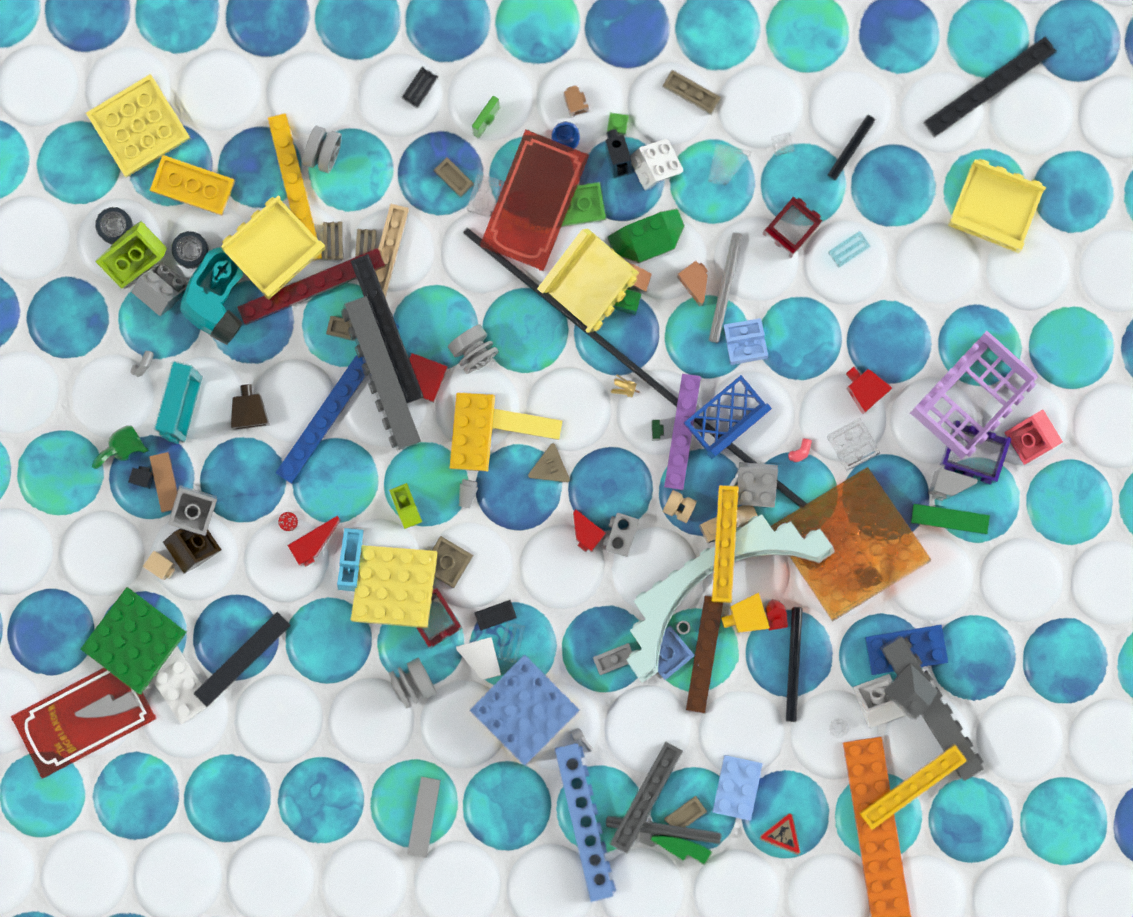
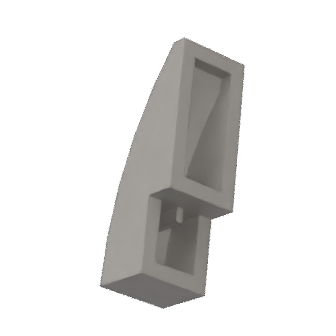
M129 692L116 700L112 694H109L75 712L76 717L87 718L107 717L130 711L139 707L140 704L133 692Z

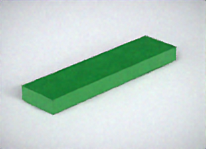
M913 504L911 523L988 534L990 515Z

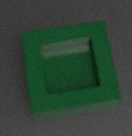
M652 420V441H660V436H664V425L660 424V420Z

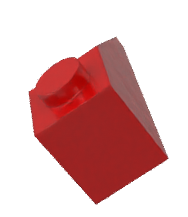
M338 516L287 545L300 566L304 565L307 567L315 562L314 558L319 555L341 520Z

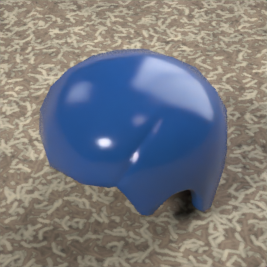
M567 121L558 123L553 128L551 134L552 145L565 152L573 151L578 146L580 140L579 130L576 125Z

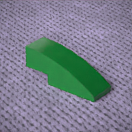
M664 835L651 836L650 838L651 841L682 861L689 855L705 865L712 854L711 850L687 839Z

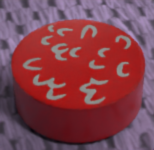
M285 512L280 515L278 524L284 531H293L298 525V518L291 512Z

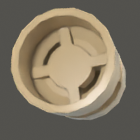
M672 490L662 512L670 516L676 515L678 520L687 524L697 501L690 497L683 498V494ZM680 503L685 505L683 511L678 510Z

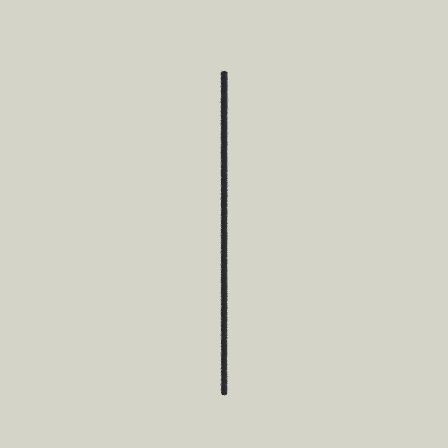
M468 227L464 230V235L677 407L678 398L596 331L587 333L585 331L587 326L548 292L541 293L537 289L539 287L537 283ZM694 419V422L702 427L703 419ZM708 422L705 423V430L715 431V428ZM731 443L726 447L743 462L757 463L735 444ZM777 479L776 488L803 509L807 503Z

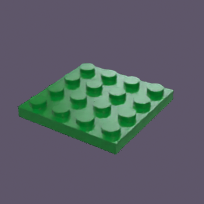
M126 587L83 644L81 650L141 695L186 635L187 631L129 587Z

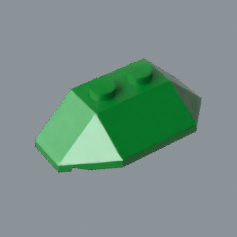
M678 209L656 213L626 225L607 236L612 249L618 255L628 260L642 263L675 250L685 225Z

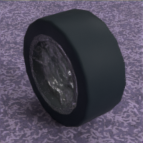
M118 207L104 209L98 214L95 223L98 235L105 242L112 245L133 227L131 217ZM116 222L118 224L117 228L112 229L110 225Z
M186 231L180 233L174 239L171 252L173 258L180 266L187 269H195L202 263L204 257L209 252V247L206 240L200 234L194 231ZM189 246L194 249L192 253L187 252Z

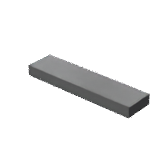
M421 777L407 852L409 855L427 857L441 780Z

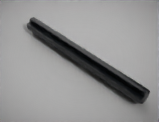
M793 607L791 614L786 703L787 722H796L803 611L801 607Z

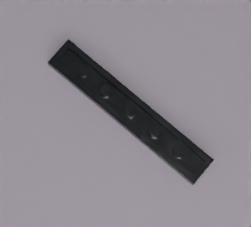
M276 612L193 694L208 707L291 625Z

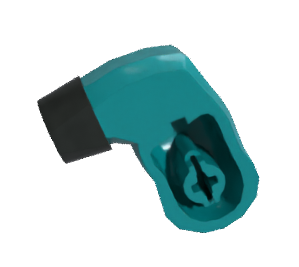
M216 247L210 250L192 274L180 304V311L198 329L228 345L243 325V322L230 310L227 311L224 303L231 289L243 277V272L222 248Z

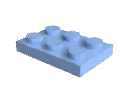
M724 755L712 812L751 821L763 763Z

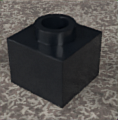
M139 466L138 469L132 467L128 482L150 489L153 473L149 472L150 468Z

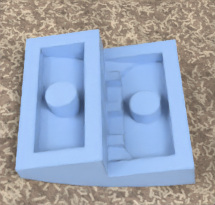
M761 318L723 325L731 365L768 359Z

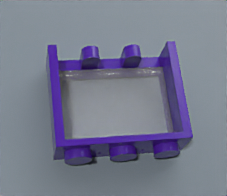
M958 420L953 422L957 428L961 425ZM966 425L961 430L971 440L980 432L972 425ZM988 431L986 434L989 437L982 444L978 442L974 446L977 450L970 457L966 455L962 460L946 446L940 465L944 466L945 470L952 472L957 470L963 472L962 475L971 478L974 476L981 478L980 482L991 485L992 482H998L1012 438H1004ZM958 434L954 437L964 448L968 445Z

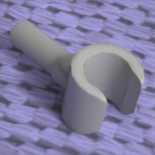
M577 728L571 731L574 741L580 739L589 752L593 750L586 741L581 729Z

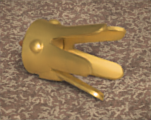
M619 375L617 377L620 379H614V384L623 389H612L611 393L624 394L628 397H633L634 392L640 393V391L635 390L637 383L627 381Z

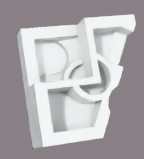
M492 637L456 647L457 651L482 680L501 675Z

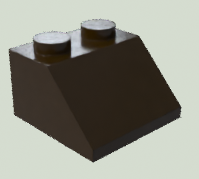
M180 528L163 541V544L184 574L198 567L222 550L208 529L205 536Z

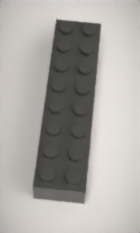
M367 296L345 303L341 314L344 322L348 321L350 325L348 333L351 340L355 339L356 341L355 351L357 357H362L364 363L361 365L365 376H369L371 381L368 383L369 389L372 394H376L377 400L375 404L378 412L382 411L383 413L382 423L385 430L389 429L391 434L388 437L391 447L396 448L398 451L421 442Z

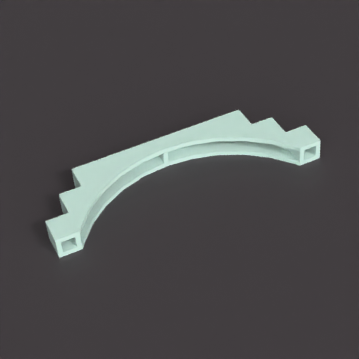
M761 514L760 516L752 517L745 526L736 528L734 562L756 556L786 555L820 563L835 552L833 546L820 529L809 532L806 538L803 539L791 521L781 524L777 531L774 532ZM715 546L711 549L703 550L695 560L687 561L683 568L672 571L668 578L664 581L656 582L652 589L640 593L636 597L637 599L634 600L646 620L638 621L630 630L642 649L632 652L626 660L641 682H644L658 672L661 643L667 624L677 606L693 587L714 572Z

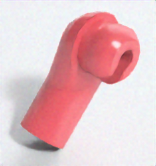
M803 438L801 448L789 452V460L800 462L806 459L809 455L812 440Z

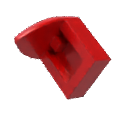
M771 599L766 606L769 631L787 628L785 606L780 601Z

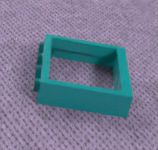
M173 361L154 429L165 440L179 444L180 441H186L203 376L193 366Z

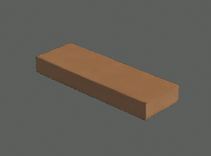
M166 452L149 456L161 512L172 511L177 495V487L170 454Z

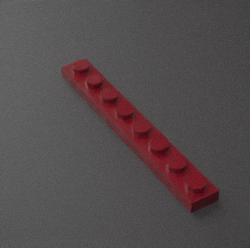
M376 248L283 287L269 300L264 295L238 306L244 324L248 325L357 279L351 260L369 254L375 271L386 267L379 249Z

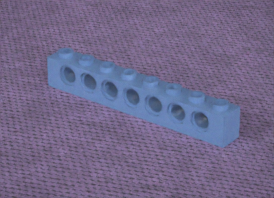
M578 743L555 748L590 901L594 902L614 897L613 892L616 891L614 880L609 879L608 873L612 872L610 862L605 861L604 853H607L605 841L601 842L599 834H603L600 822L596 823L595 815H598L596 803L592 804L590 798L594 794L591 784L587 785L586 777L589 776L587 765H582L581 758L585 757L582 746L578 747ZM569 759H576L578 761L576 769L570 770L567 767ZM574 778H580L583 784L581 788L575 789L572 787L571 781ZM579 797H584L587 800V805L583 808H579L576 805V800ZM583 816L591 818L590 826L583 827L580 824ZM588 835H593L596 838V843L593 846L585 844V838ZM594 854L600 856V863L592 865L589 862L590 856ZM596 874H603L605 876V881L602 884L594 882Z

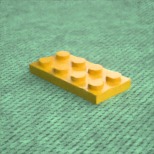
M162 155L150 191L223 216L235 180Z
M456 393L450 469L488 472L495 395Z

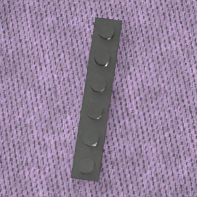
M665 741L610 842L611 846L628 854L683 750Z

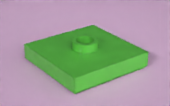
M492 96L472 124L473 135L478 139L487 126L491 125L496 113L500 109L497 97Z

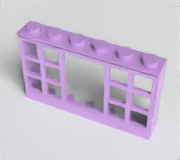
M986 331L920 403L914 407L910 414L962 460L966 455L970 457L977 450L974 446L978 442L982 444L989 437L986 433L990 429L994 431L1000 425L998 420L1001 417L1006 418L1012 412L1010 407L1013 404L1017 406L1023 400L1024 396L1022 394L1025 391L1029 393L1035 387L1034 381L1038 376ZM987 348L998 356V359L991 366L980 357ZM976 360L987 368L980 378L969 369ZM1001 360L1012 369L1005 378L994 369ZM965 372L1003 405L983 428L945 394ZM990 372L1001 381L994 390L982 381ZM1015 372L1026 381L1018 390L1007 381ZM1003 385L1007 386L1014 393L1007 402L996 393ZM941 397L952 406L945 415L934 407ZM929 410L941 419L938 423L927 414ZM954 410L966 419L958 428L947 419ZM943 422L955 431L952 435L940 426ZM968 422L980 431L972 440L961 431ZM957 434L968 443L965 448L954 439Z

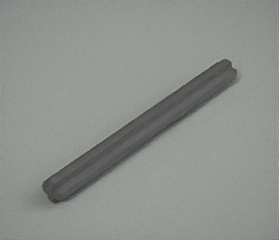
M608 816L606 826L618 829L624 818ZM646 821L640 832L716 844L721 842L722 836L719 832Z

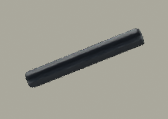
M870 115L865 117L829 171V178L837 180L874 124V117Z

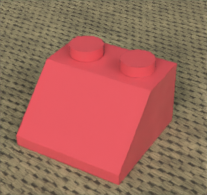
M1044 410L1039 411L1004 432L1007 437L1012 438L1010 443L1024 465L1063 442Z

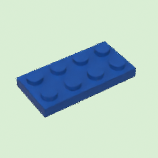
M942 625L865 637L871 675L894 672L880 647L899 635L903 639L906 637L912 645V648H910L913 655L917 654L922 661L921 667L948 663Z

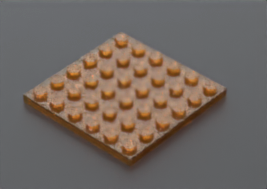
M868 467L770 526L775 532L781 524L791 521L803 539L806 538L809 532L820 529L833 546L835 552L820 563L789 556L832 622L931 562L930 556Z

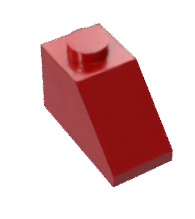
M575 509L573 518L576 541L579 542L577 546L584 552L588 550L592 552L606 533Z

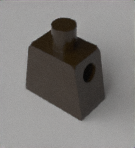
M251 384L240 385L241 396L232 398L231 428L238 430L269 426L270 423L262 396L260 394H252Z

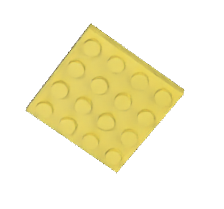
M151 74L86 112L125 177L130 176L191 139Z
M362 545L351 621L428 628L438 553L430 550Z

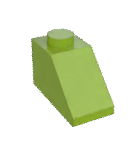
M405 483L390 489L391 497L404 529L421 523L422 519L408 484Z

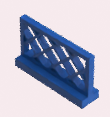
M740 375L687 419L684 425L708 452L707 455L713 459L772 408L768 403L765 404L744 377ZM739 381L745 387L744 394L734 393L735 384ZM722 395L731 396L730 406L720 405ZM734 396L744 397L743 407L733 406ZM747 398H754L759 405L756 408H747ZM708 407L717 408L716 418L706 417V409ZM720 408L730 409L729 419L719 418ZM733 409L743 410V418L741 420H733ZM693 419H703L702 430L695 429L690 422ZM706 420L716 421L715 431L705 430ZM719 421L729 422V430L727 432L718 431ZM705 433L715 434L714 443L710 446L704 440Z

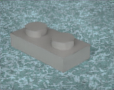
M629 643L593 657L599 675L629 664L626 660L632 653Z

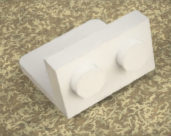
M667 139L640 147L630 155L632 167L644 190L651 189L659 181L683 172V168Z

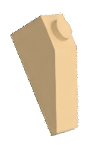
M742 505L738 507L736 528L745 526L752 517L758 516L753 506ZM717 517L699 525L707 543L716 540Z

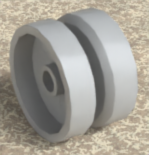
M317 125L314 126L305 147L302 164L313 168L318 163L319 171L329 174L339 153L342 134L331 131L327 135L325 128Z

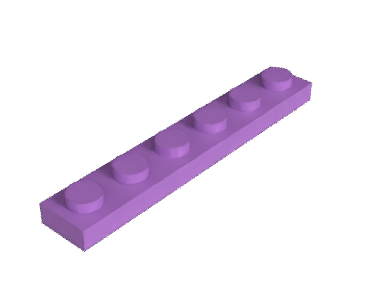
M682 374L664 485L667 488L679 490L684 488L692 433L684 425V422L696 412L701 376ZM694 419L690 422L692 426L694 425Z

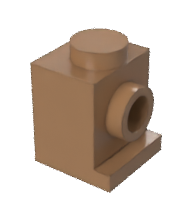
M577 85L568 87L564 91V99L570 117L589 112L588 104H584L586 103L584 93L579 91Z

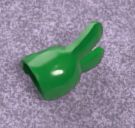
M126 425L111 435L108 442L109 447L94 459L92 467L98 469L110 456H114L117 460L124 462L129 460V455L135 451L146 453L149 450L144 446L133 426Z

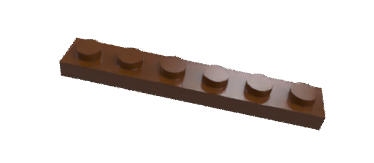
M704 596L686 710L705 713L723 608V602H712V597Z

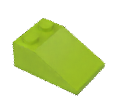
M140 221L124 233L95 262L122 289L161 260L167 247Z

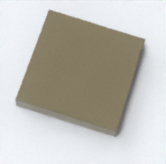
M440 536L431 550L438 553L434 577L455 588L474 555Z

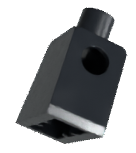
M616 129L607 131L608 139L605 140L613 178L632 174V160L624 135L619 136Z

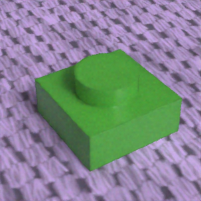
M610 112L607 131L616 129L618 134L626 135L629 115Z

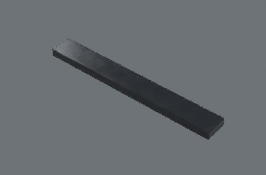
M1046 36L925 120L923 122L935 138L1056 53L1055 48Z
M369 254L351 260L364 297L367 296L406 403L408 404L423 398L424 395Z

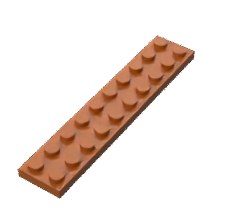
M882 737L842 742L871 917H911L895 815L893 814L872 830L860 814V812L890 791Z

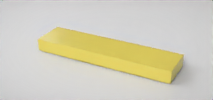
M494 409L492 428L559 440L563 421Z

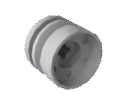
M480 324L465 331L448 345V349L455 358L464 355L459 365L464 366L468 364L463 369L466 374L481 369L499 352L496 347L489 349L493 345L492 341L482 343L487 337V333Z
M419 658L407 663L408 673H405L401 667L397 668L400 677H397L394 671L389 672L391 685L398 699L406 708L411 707L408 699L412 697L415 704L419 703L416 695L419 692L425 699L436 694V690Z

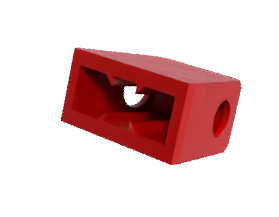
M852 367L846 373L853 382L846 389L862 414L868 411L892 389L890 385L869 369L861 375L855 367Z

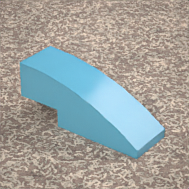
M344 528L337 581L338 590L355 592V588H357L364 530Z

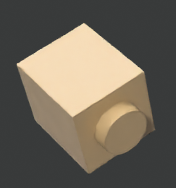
M153 551L143 567L160 579L165 580L173 575L176 564L157 551Z

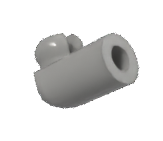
M145 351L140 365L135 364L132 366L131 374L136 375V377L142 376L149 368L154 354L150 351Z

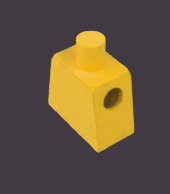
M759 593L730 606L731 615L721 617L723 627L728 628L735 625L737 633L769 629Z

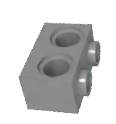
M617 513L616 517L612 516L609 527L612 528L611 534H606L603 543L606 546L605 551L628 557L639 519ZM621 520L627 521L629 524L628 529L620 530L618 522ZM616 538L621 539L623 542V546L620 549L612 546V541Z

